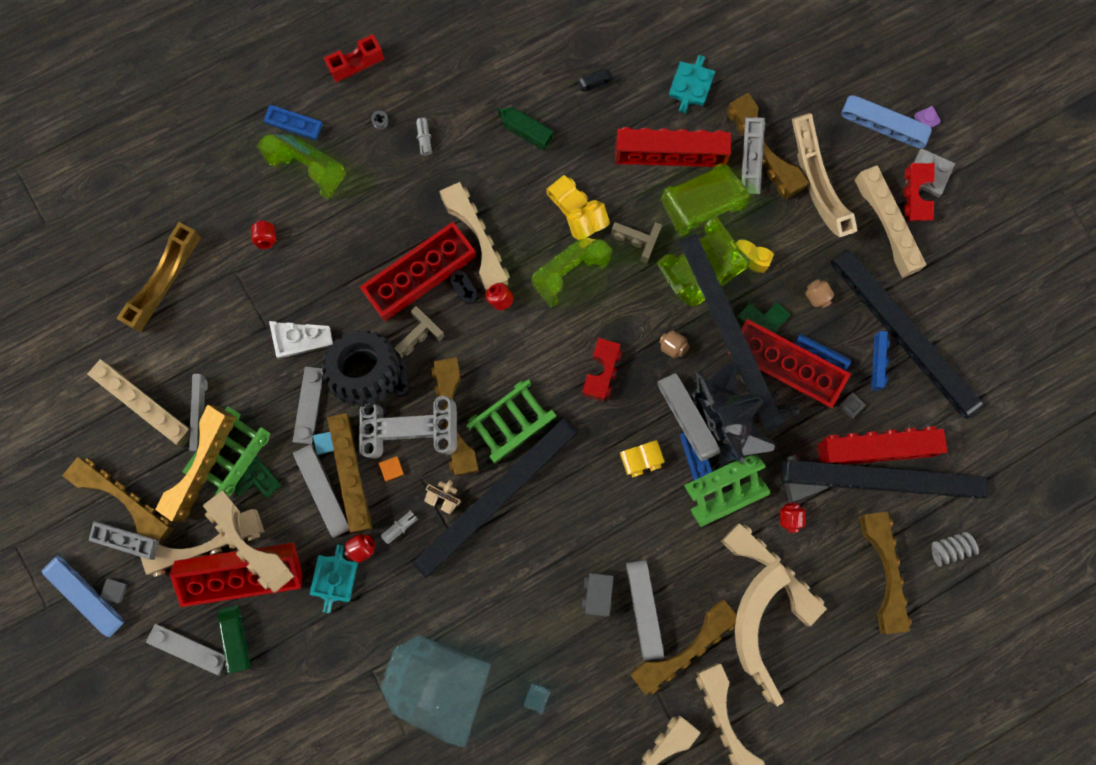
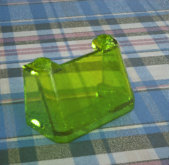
M268 134L257 145L266 162L273 167H276L277 163L280 162L288 165L292 158L308 166L309 177L318 183L321 189L320 195L328 200L345 176L344 167L340 162L292 134Z
M723 163L716 165L713 170L676 187H667L663 190L664 193L661 196V201L680 237L688 234L689 229L696 228L700 223L731 210L732 212L735 208L739 211L746 208L751 199L746 187L730 167L723 165Z
M716 216L706 223L704 230L707 235L700 242L722 287L746 269L750 264V259L722 221ZM684 253L679 257L667 254L656 263L674 293L688 306H696L705 300Z
M586 237L577 240L537 270L532 276V284L552 308L559 303L557 293L563 287L562 276L582 261L588 267L599 265L603 269L610 263L612 249L605 241Z

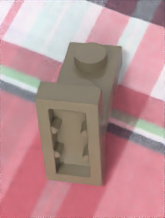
M614 222L611 235L617 240L629 241L635 247H644L645 249L640 261L647 264L662 225L655 222L651 234L647 235Z
M417 306L411 313L420 324L394 348L401 358L404 355L408 356L414 350L413 346L418 341L421 343L425 340L428 332L439 342L445 337L444 333Z

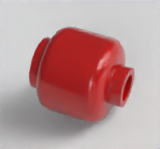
M260 220L253 224L251 227L252 243L260 249L272 247L276 242L275 226L265 220Z
M495 283L486 292V300L498 311L508 309L513 303L514 295L504 283Z
M799 503L784 504V507L780 509L781 527L787 529V532L790 533L799 532V529L806 525L805 509Z
M358 534L346 542L345 555L350 561L353 560L356 563H361L374 554L375 543L369 535Z

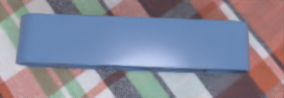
M849 96L841 113L847 120L916 148H924L932 131L931 127L857 96Z
M56 556L41 571L103 635L111 637L125 622L63 558Z

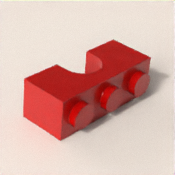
M374 34L357 41V48L349 54H342L341 50L324 57L327 68L335 83L384 60L382 49Z
M911 163L904 173L905 180H907V187L904 189V198H907V206H904V217H906V222L932 221L934 201L923 200L919 196V188L922 184L934 182L935 163Z
M598 338L592 360L602 363L604 372L598 376L587 374L582 396L604 402L605 397L609 398L612 387L608 385L610 379L614 380L617 368H614L615 361L619 362L622 351L619 350L620 344Z

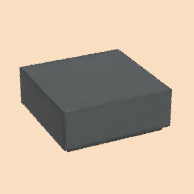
M853 392L838 405L851 419L866 406Z
M107 578L100 598L121 603L128 584Z

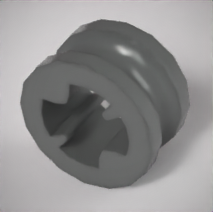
M376 111L371 116L372 124L376 129L382 130L388 126L389 121L385 112ZM378 117H381L382 123L377 121Z

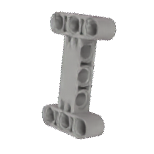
M439 396L434 401V415L383 418V408L377 403L373 405L368 403L364 407H360L359 449L365 457L379 458L383 453V440L434 437V448L440 453L450 455L457 448L456 403L446 396ZM448 402L447 409L442 410V405ZM374 407V412L370 415L369 410ZM448 421L447 429L443 430V423ZM374 426L373 433L369 434L370 427ZM447 440L449 443L448 447L443 450L442 445ZM373 445V446H374V450H373V452L370 454V453H369V448H370V446Z

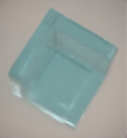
M531 683L524 706L542 715L551 690Z

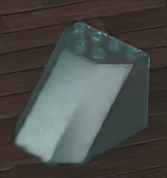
M418 635L393 649L380 689L393 715L445 742L465 748L470 737L469 733L488 673L494 660Z

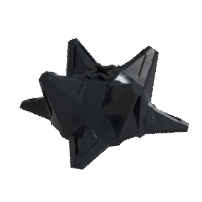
M731 363L726 365L708 381L700 371H697L698 388L695 391L686 389L718 444L720 453L717 454L721 468L730 464V460L733 459L740 464H744L745 456L772 452L775 447V442L764 436L752 422L753 416L765 402L764 396L762 394L739 395L736 382L737 366Z

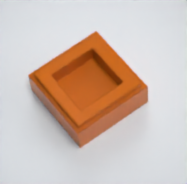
M397 456L379 463L386 482L404 475Z

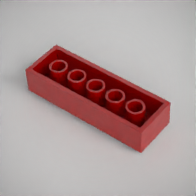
M624 127L618 129L615 143V164L725 168L731 155V133L723 130L707 132L706 130L688 131L686 129L670 131L666 128L659 130L641 128L636 130Z
M452 222L361 285L360 289L383 321L386 322L450 277L454 271L461 269L474 260L476 252L455 223Z
M746 319L741 327V331L760 371L817 402L833 408L851 374Z
M936 426L925 427L924 430L918 431L917 428H909L899 433L898 430H888L886 433L881 434L878 431H873L859 436V433H851L842 438L839 435L827 436L828 438H823V441L817 444L820 463L840 465L930 458L947 453L944 429H937Z
M294 542L254 548L263 553L276 554L293 574L294 577L276 592L301 589L303 573ZM238 551L176 560L170 573L180 607L274 592L270 587L265 589L258 581L261 578L258 573L255 576L247 567L250 563L247 560L243 562L236 554Z

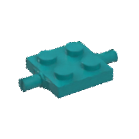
M698 55L695 64L680 61L669 92V97L676 98L682 102L678 110L680 113L683 110V114H685L689 104L700 106L705 104L715 71L702 67L705 60L704 56Z
M337 545L335 556L325 557L318 555L310 595L319 596L325 600L322 612L331 613L333 601L350 602L358 563L342 558L345 548L342 545Z

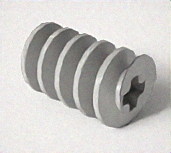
M963 532L961 535L957 534L947 539H941L939 542L935 541L931 547L934 561L938 566H942L941 560L945 564H949V558L956 562V555L962 560L964 559V553L967 557H971V551L975 555L979 553L976 541L968 532Z

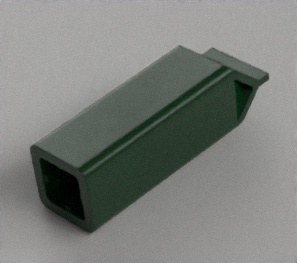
M513 107L498 108V117L502 119L503 127L506 130L545 151L553 138V130Z
M238 605L219 609L218 624L227 674L251 669L242 615Z

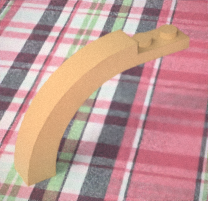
M807 113L792 118L799 150L797 156L800 168L809 182L807 188L816 209L829 229L838 237L857 232L854 213L850 212L841 203L826 174L812 114Z
M774 561L755 577L741 600L736 617L735 641L738 656L745 672L751 676L753 675L757 684L762 685L764 689L762 694L767 702H772L779 706L784 701L762 662L758 647V628L765 607L775 593L791 582L782 564Z

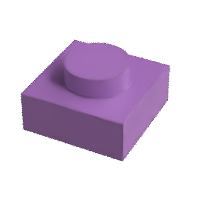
M933 106L916 113L914 116L917 121L931 128L939 125L941 122Z

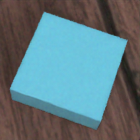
M330 432L313 435L317 455L334 452Z

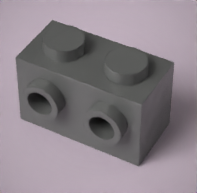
M589 573V576L585 577L583 589H587V595L582 598L581 609H585V614L610 615L613 576Z

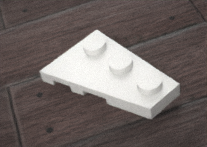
M269 321L278 359L334 345L329 326Z

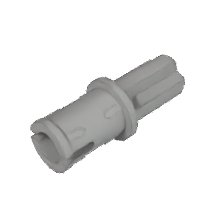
M418 118L416 123L420 154L428 156L432 154L431 134L428 132L427 119Z
M408 511L400 520L394 521L395 524L381 535L382 539L387 544L391 543L402 532L404 534L405 530L418 519L416 516H413L414 514L411 511Z

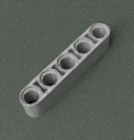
M674 373L659 380L658 387L700 461L703 462L719 454L720 449L678 375Z
M312 444L293 452L294 458L331 536L335 538L349 531L348 519Z
M642 560L626 563L643 660L663 658L664 652L647 562Z

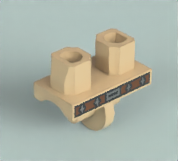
M449 480L447 484L442 481L439 482L438 487L444 489L443 491L428 484L426 488L428 492L425 497L426 503L435 506L440 497L445 500L440 510L451 514L455 507H459L461 503L459 499L448 494L450 492L455 495L457 489L452 487V480Z

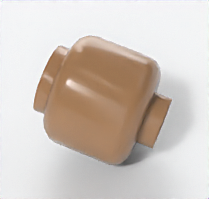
M820 279L810 283L805 293L812 306H821V308L829 306L832 303L831 299L834 297V292L828 282L821 281Z
M674 330L668 334L664 333L660 339L661 351L674 359L683 357L689 348L687 338Z

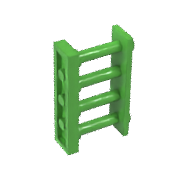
M529 379L525 382L522 380L514 386L515 390L478 416L476 414L468 420L469 423L466 425L468 430L470 431L475 427L492 450V454L489 457L494 464L556 419L555 413L552 410L549 412L544 411L527 389L531 386ZM520 393L538 415L537 418L539 420L533 424L527 421L512 401ZM505 404L523 427V431L518 435L512 433L496 412ZM489 416H491L507 438L506 441L508 443L502 447L496 444L481 424Z
M227 406L225 410L237 417L233 427L253 438L247 448L227 436L225 444L241 454V457L234 465L218 454L216 462L229 470L230 473L224 481L210 472L207 476V480L219 488L215 494L217 495L223 491L228 497L234 492L236 484L261 447L266 445L271 433L261 427L256 432L239 421L241 414ZM197 451L182 471L186 475L194 463Z
M757 454L744 457V464L735 461L684 485L693 501L697 500L698 506L692 508L691 513L700 527L770 495L769 488L757 474V471L765 468V464ZM750 475L751 481L740 485V479ZM732 483L733 489L723 494L722 488ZM714 492L715 498L705 502L704 496Z

